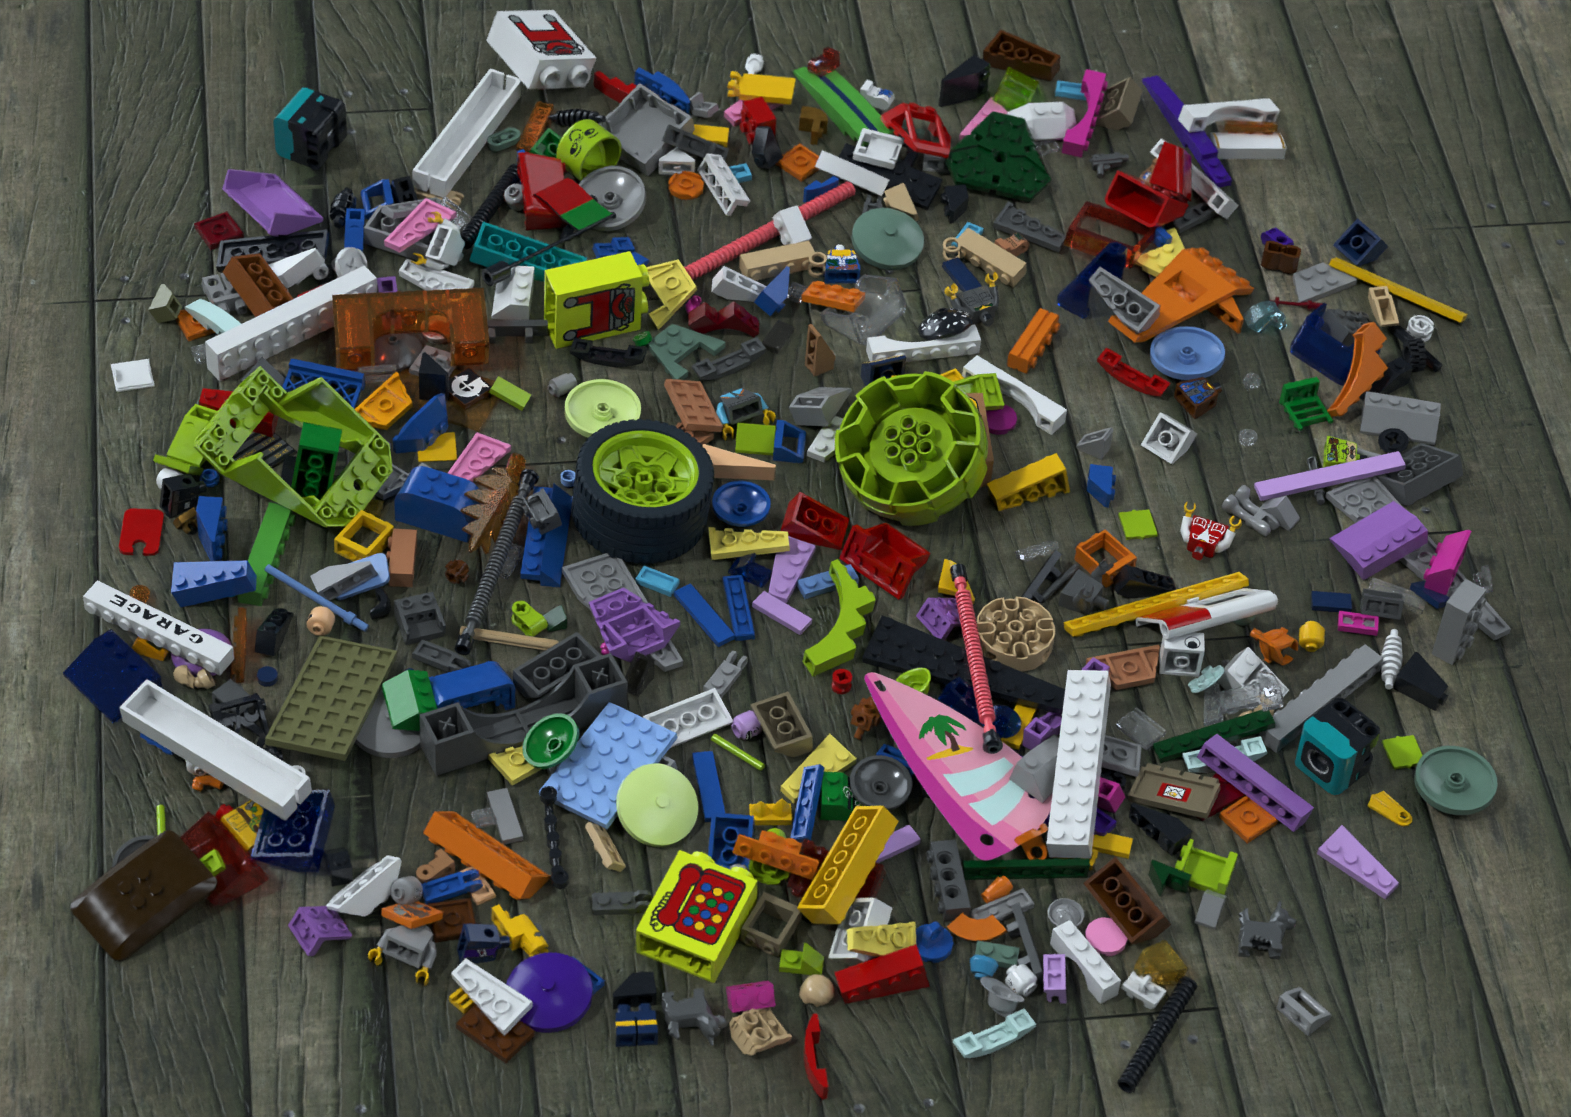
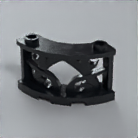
M257 693L243 698L209 705L212 719L227 728L231 727L233 729V723L236 724L235 733L237 734L240 733V726L249 729L259 737L256 744L258 747L284 762L281 750H277L276 747L267 745L268 748H263L265 738L269 732L264 713L267 710L264 698H260ZM250 703L254 704L256 711L254 715H250L247 708L244 712V717L240 716V706ZM236 707V714L221 712ZM258 720L260 722L261 728L255 724Z

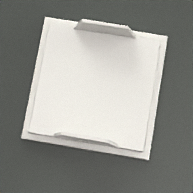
M149 359L111 364L116 392L155 387Z

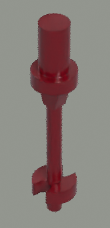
M1275 297V300H1269V303L1274 304V308H1278L1279 304L1301 306L1306 308L1307 311H1311V309L1324 311L1325 303L1312 302V300L1302 303L1279 301V297Z

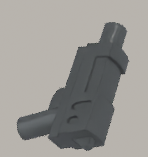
M1119 152L1113 154H1094L1092 158H1089L1092 170H1097L1098 178L1104 177V171H1108L1110 168L1122 167V162L1129 161L1128 154L1120 155Z

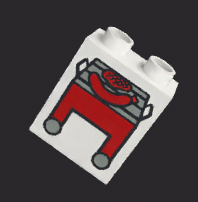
M554 10L497 11L486 40L528 89L585 87L591 78V71L596 61V57Z

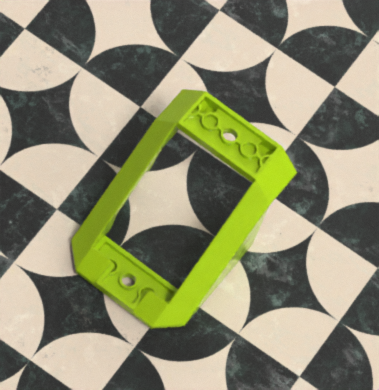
M261 366L237 386L196 437L194 448L225 477L323 527H346L360 510L365 509L393 472L390 444L322 377L287 392ZM268 412L301 428L303 422L342 429L339 446L355 453V456L321 500L314 495L301 497L261 459L264 455L262 452L237 461L232 458ZM230 419L236 422V429L231 427ZM354 481L359 483V491L354 488Z

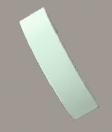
M1261 736L1241 740V745L1235 746L1252 761H1256L1267 754ZM1200 750L1183 753V758L1189 772H1215L1197 758Z
M1022 1009L1006 1016V1020L1003 1023L975 1035L969 1032L953 1039V1044L964 1058L980 1057L995 1052L1020 1039L1034 1029L1036 1023L1027 1011Z

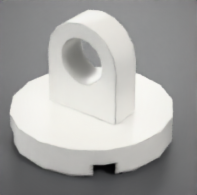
M346 247L332 260L331 265L339 278L362 266L367 267V260L360 249Z

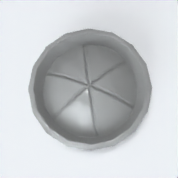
M1061 898L1049 905L1048 917L1054 928L1069 920L1077 928L1084 919V910L1076 901Z

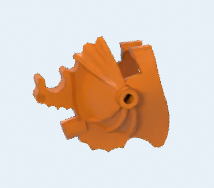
M1281 627L1280 629H1273L1263 633L1253 628L1250 636L1259 640L1261 653L1265 657L1264 661L1270 664L1272 661H1275L1280 665H1286L1293 660L1287 654L1283 657L1281 653L1284 648L1289 646L1298 651V641L1287 635L1289 630Z

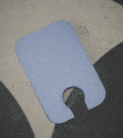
M377 553L351 562L370 561L378 575L336 597V599L342 600L387 584L390 580V573L386 555Z

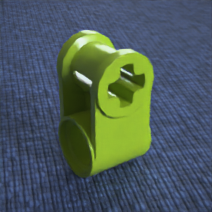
M517 601L512 605V612L514 614L511 617V621L525 635L535 637L548 627L544 616L534 610L527 602Z

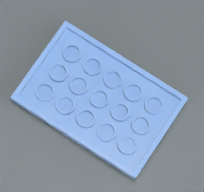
M609 702L579 739L571 755L557 767L543 787L551 786L556 789L557 800L554 804L608 829L618 816L616 798L622 781L640 766L658 764L678 738L677 733Z

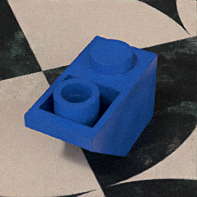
M1090 464L1087 492L1104 507L1109 508L1110 500H1114L1115 489H1112V486H1115L1116 475H1112L1113 467Z

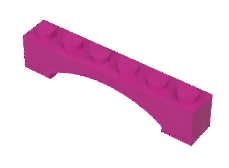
M1086 69L1080 93L1085 95L1088 110L1079 124L1072 129H1067L1062 146L1063 154L1082 158L1084 151H1088L1090 141L1087 140L1091 139L1093 134L1091 127L1096 125L1097 117L1095 115H1099L1101 107L1099 103H1102L1104 99V93L1102 92L1107 90L1108 81H1105V73Z

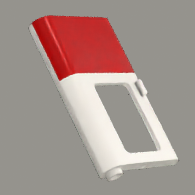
M1242 588L1199 600V597L1187 600L1188 604L1137 617L1136 626L1159 623L1161 633L1167 640L1275 610L1278 599L1275 594L1268 590Z

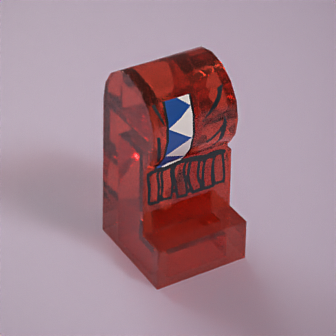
M830 47L824 48L822 55L812 58L808 62V72L822 77L840 67L839 51Z

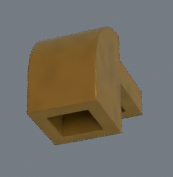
M802 106L799 131L811 132L810 144L817 145L818 139L822 138L823 134H827L828 117L818 108Z

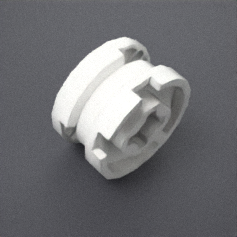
M1416 315L1409 320L1406 331L1412 337L1422 338L1424 343L1431 338L1434 323L1426 316Z

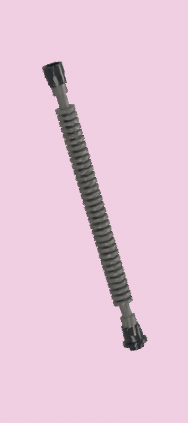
M525 469L520 473L518 496L512 499L465 619L467 628L463 630L462 635H459L454 647L455 651L460 655H468L474 643V629L479 628L524 514L522 506L525 505L522 498H526L530 490L533 491L535 484L539 480V476L534 470Z

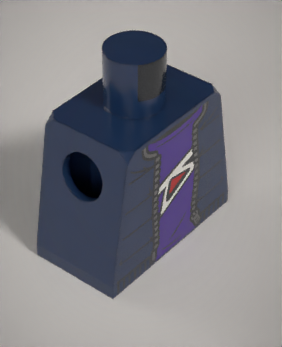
M463 924L457 946L460 964L465 958L474 964L494 961L498 949L510 947V938L508 935L499 936L495 925Z

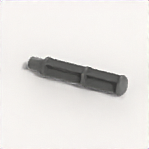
M1314 456L1307 459L1309 471L1319 469L1318 458ZM1323 487L1315 489L1314 497L1319 505L1325 503Z

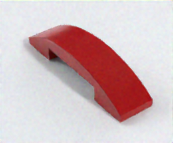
M1107 347L1097 358V362L1112 377L1141 393L1162 396L1170 386V382L1155 374L1150 378L1121 362L1122 356Z
M818 1013L812 1015L806 1029L804 1066L810 1084L819 1097L824 1100L827 1099L828 1093L826 1068L817 1069L813 1044H819L820 1039Z

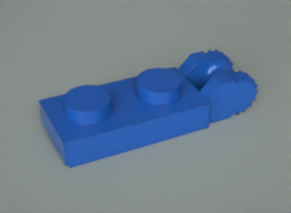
M476 869L462 873L460 871L423 883V897L426 905L438 903L466 894L467 892L472 893L480 890L483 887V883L481 880H475L479 878V871Z

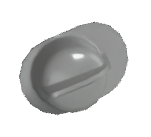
M982 977L980 979L981 984L989 991L988 1005L1005 1018L1012 1014L1019 1002L1025 1001L1022 996L997 979L991 977Z

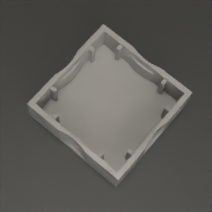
M642 84L635 87L623 99L621 104L606 116L604 123H599V125L620 140V159L647 177L659 166V158L676 148L662 141L668 124L688 133H692L695 130L693 119L690 115L676 106L665 102L656 93Z

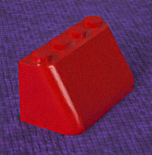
M1117 170L1105 196V202L1108 206L1152 229L1182 217L1189 204L1172 197V195L1164 191L1161 192L1153 189V185L1140 178Z

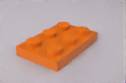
M815 281L804 291L801 301L855 312L865 300V292L855 288L846 289L840 285H827L822 281Z

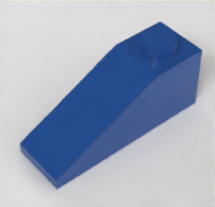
M788 266L768 284L754 301L769 316L775 311L779 313L785 306L783 302L788 297L790 273Z

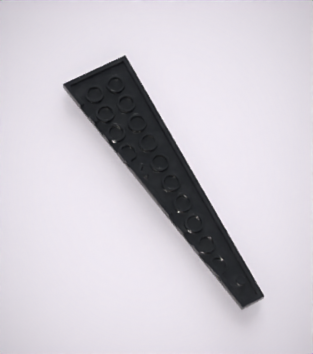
M881 616L862 657V663L900 673L916 668H926L931 674V681L974 692L965 648L895 621L890 617ZM983 656L992 697L1062 715L1065 689Z

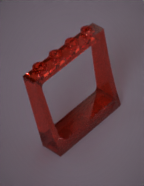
M1086 201L1069 226L1063 245L1131 269L1154 240L1156 229L1149 228L1117 210H1111L1100 204ZM1086 216H1091L1145 236L1135 246H1131L1082 229L1080 226Z

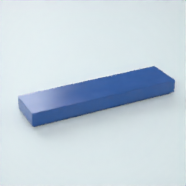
M724 576L723 586L735 641L755 639L743 576Z
M691 583L674 591V597L717 647L735 639V634Z
M713 751L692 753V760L705 822H711L712 813L725 814Z
M821 764L807 766L803 769L790 837L800 843L811 841L825 768Z

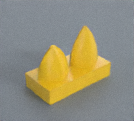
M783 798L775 804H765L762 801L757 804H749V815L754 816L755 819L754 826L792 825L791 804H788Z

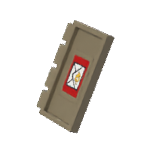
M1147 763L1146 767H1141L1128 795V800L1207 819L1220 791L1219 779L1204 776L1201 780V775L1185 771L1181 775V770L1165 767L1162 771V766Z

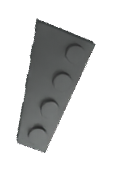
M1009 201L993 224L995 229L1011 235L1020 233L1027 241L1056 252L1061 250L1067 236L1051 226L1042 225L1040 223L1041 220L1036 217H1029L1026 215V211L1021 208L1019 210L1014 208L1013 204Z

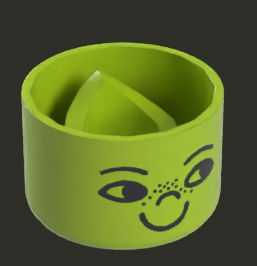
M590 119L581 120L572 125L561 138L557 148V158L565 162L566 171L580 181L599 168L616 166L621 155L620 140L597 122Z

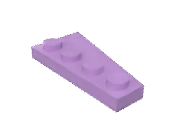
M1343 825L1318 849L1317 854L1385 900L1398 886L1399 882Z

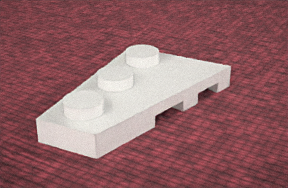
M835 416L829 426L822 427L807 450L808 457L826 462L835 455L836 430L840 429L843 418Z

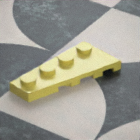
M916 922L847 929L848 951L874 957H880L916 944Z

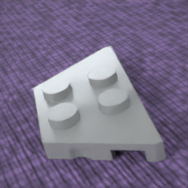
M1323 262L1294 273L1292 278L1298 303L1308 302V300L1313 302L1357 284L1355 277Z

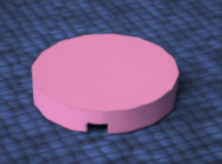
M1111 918L1095 919L1088 924L1085 931V938L1099 955L1100 953L1106 954V956L1119 954L1124 950L1128 940Z

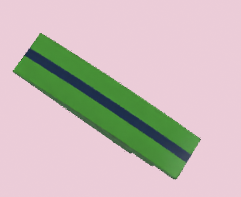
M820 62L817 66L811 64L793 70V74L844 136L849 135L855 142L859 140L863 128L889 135L894 134L892 128L888 129L880 119L881 115L826 62ZM863 141L862 143L863 147L869 145V142Z

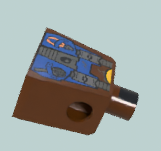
M1200 377L1177 383L1174 398L1194 419H1197L1216 406L1218 394L1222 392V387L1218 382L1211 385L1205 378Z

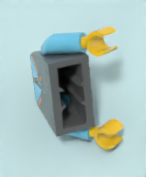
M740 388L732 392L726 391L719 397L720 403L717 405L716 413L723 425L722 438L726 440V433L731 434L732 439L734 437V429L728 426L729 424L733 425L760 414H764L763 423L765 425H769L770 420L774 423L775 413L767 410L768 406L758 393H752L744 388Z

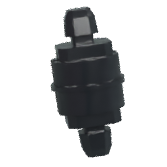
M348 187L335 195L331 203L330 219L333 220L334 227L338 229L345 225L347 208L356 209L357 199L353 195L352 189Z

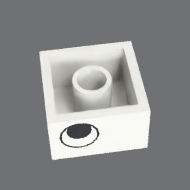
M1192 632L1167 640L1163 637L1159 652V674L1199 677L1205 652L1204 633Z

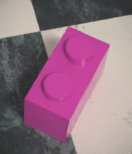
M769 981L726 987L728 1008L732 1012L775 1007L773 984Z

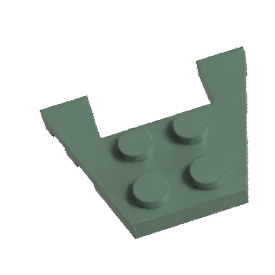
M671 324L647 344V349L657 362L664 366V371L668 375L670 374L676 380H684L688 377V370L677 363L698 347L715 356L725 348L726 342Z

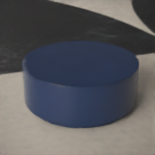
M262 667L257 672V681L262 686H272L278 680L277 671L273 667Z

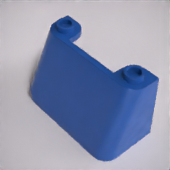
M488 661L483 664L429 677L437 709L457 702L462 707L468 708L494 701L495 706H499L500 703L503 704L505 710L515 708L514 683L499 663L495 661Z

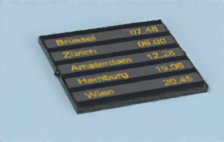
M252 432L232 458L237 461L262 452L264 455L261 459L273 469L284 461V455L294 456L297 454V451L275 432L273 438Z

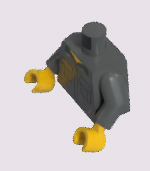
M996 272L993 273L994 280L989 278V273L985 277V281L990 287L984 285L956 294L958 292L956 284L951 285L952 291L949 286L945 288V295L951 297L950 302L953 309L969 313L973 319L972 325L982 322L988 327L994 323L993 318L999 305L998 288L995 286V281L998 279Z

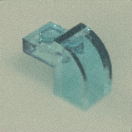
M1274 301L1259 302L1243 314L1248 327L1260 334L1271 324L1281 330L1288 326L1284 319V313L1278 309Z

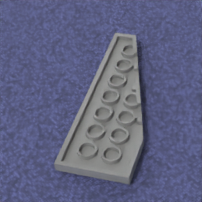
M605 553L562 567V573L577 599L588 609H590V601L621 588H625L642 598V602L645 604L648 603L622 559L611 558ZM671 640L665 648L646 655L648 659L664 672L683 666V659Z

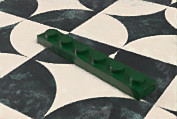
M1265 708L1153 743V749L1159 762L1163 763L1183 757V753L1200 750L1203 744L1216 734L1227 742H1231L1275 728V721L1269 709Z
M1081 858L970 860L963 862L962 870L965 880H995L1003 875L1008 879L1088 878L1090 862L1089 859Z

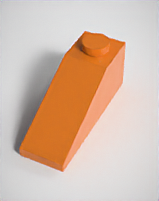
M1233 296L1207 309L1238 334L1241 332L1244 319Z

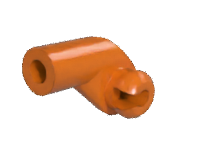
M211 775L197 776L193 779L192 789L202 791L203 786L207 785L221 790L224 783Z

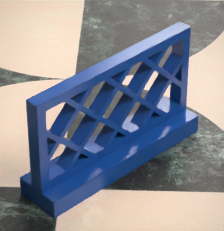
M291 358L289 370L282 387L285 391L295 390L297 387L322 377L329 385H337L339 388L334 390L338 393L342 392L345 396L344 399L355 409L361 390H364L366 385L364 373ZM292 376L301 377L302 380L293 384L291 378ZM355 388L356 392L348 395L345 390Z

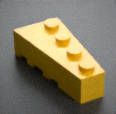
M1057 453L1046 456L1044 459L1028 464L1019 470L1012 471L1003 477L987 483L989 496L998 511L1020 506L1023 501H1038V498L1042 496L1054 497L1057 492L1063 491L1064 494L1070 492L1067 471Z

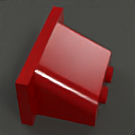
M882 523L867 529H863L856 524L852 526L839 559L848 565L851 564L856 571L899 600L904 597L913 574L926 564L931 553L888 523Z

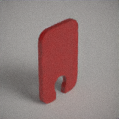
M131 508L126 510L119 541L120 553L123 555H133V545L137 542H142L146 545L143 549V556L156 555L160 547L164 521L163 512L158 509Z

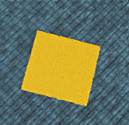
M455 432L441 434L431 446H428L424 451H418V462L457 460Z

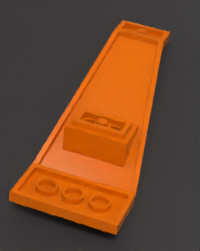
M1202 247L1182 249L1142 292L1143 295L1160 305V315L1148 330L1137 333L1124 325L1116 315H1111L1108 322L1132 341L1145 342L1233 295H1249L1253 292L1254 288L1249 285L1250 282L1248 280L1238 277L1236 271L1222 265L1223 262L1220 259L1210 256L1208 250Z

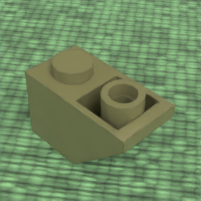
M161 284L148 310L155 320L161 323L175 320L182 305L167 286Z

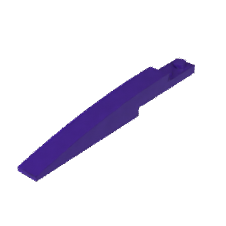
M1158 75L1143 78L1144 86L1184 148L1189 147L1207 177L1219 188L1230 186L1232 179L1218 159V151L1205 131L1188 132L1178 120L1184 105L1182 101Z

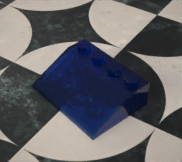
M112 629L95 638L63 672V675L112 723L122 718L119 707L146 679L162 688L161 676Z
M312 790L301 804L297 803L298 808L286 821L264 808L251 858L296 872H319L335 809V803L330 790Z

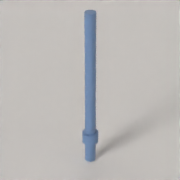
M270 564L266 566L265 571L321 606L329 608L334 614L343 618L345 623L350 626L354 625L364 632L369 628L368 624L358 619L357 615L351 611L343 610Z

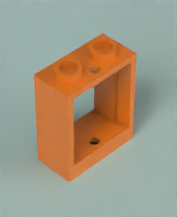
M1103 530L1100 533H1095L1087 541L1077 545L1074 560L1091 574L1099 566V563L1090 555L1103 547L1117 560L1113 564L1114 566L1102 576V585L1107 588L1113 584L1112 579L1125 565L1135 567L1137 557L1108 531Z

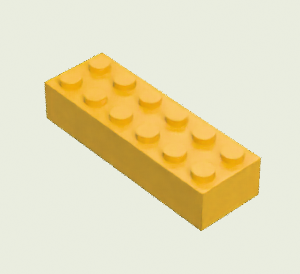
M856 806L797 907L812 924H841L845 919L848 909L855 901L860 888L865 884L868 874L874 868L876 860L884 850L888 839L894 833L895 827L899 822L884 806Z

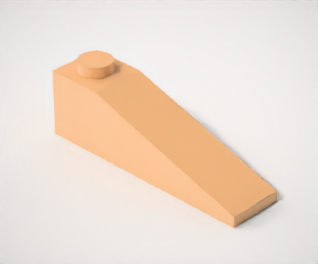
M703 444V448L706 449L713 463L714 478L774 481L775 464Z

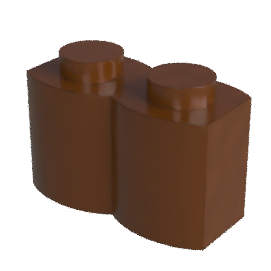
M1266 241L1261 266L1272 270L1279 269L1285 273H1296L1302 249L1294 245H1283L1275 241Z

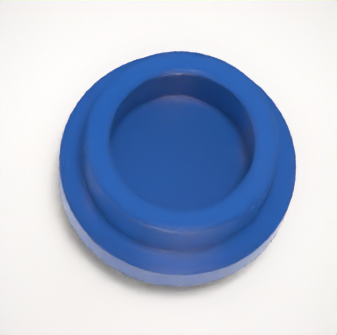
M206 469L202 472L200 481H204L206 487H213L219 483L220 478L215 470Z

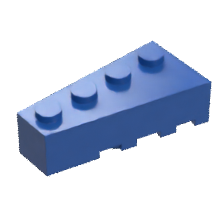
M247 560L174 562L171 593L180 607H186L256 591L257 575Z

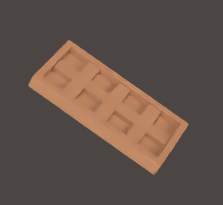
M665 380L664 386L686 430L721 432L723 425L701 381Z

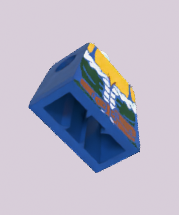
M837 245L834 250H829L824 282L859 283L860 266L855 251L845 250L843 245Z

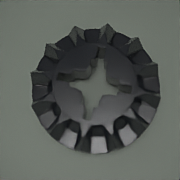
M1397 428L1384 430L1378 438L1380 450H1384L1386 454L1398 451L1401 454L1403 450L1407 449L1409 443L1407 434ZM1397 438V442L1390 446V441H1394Z

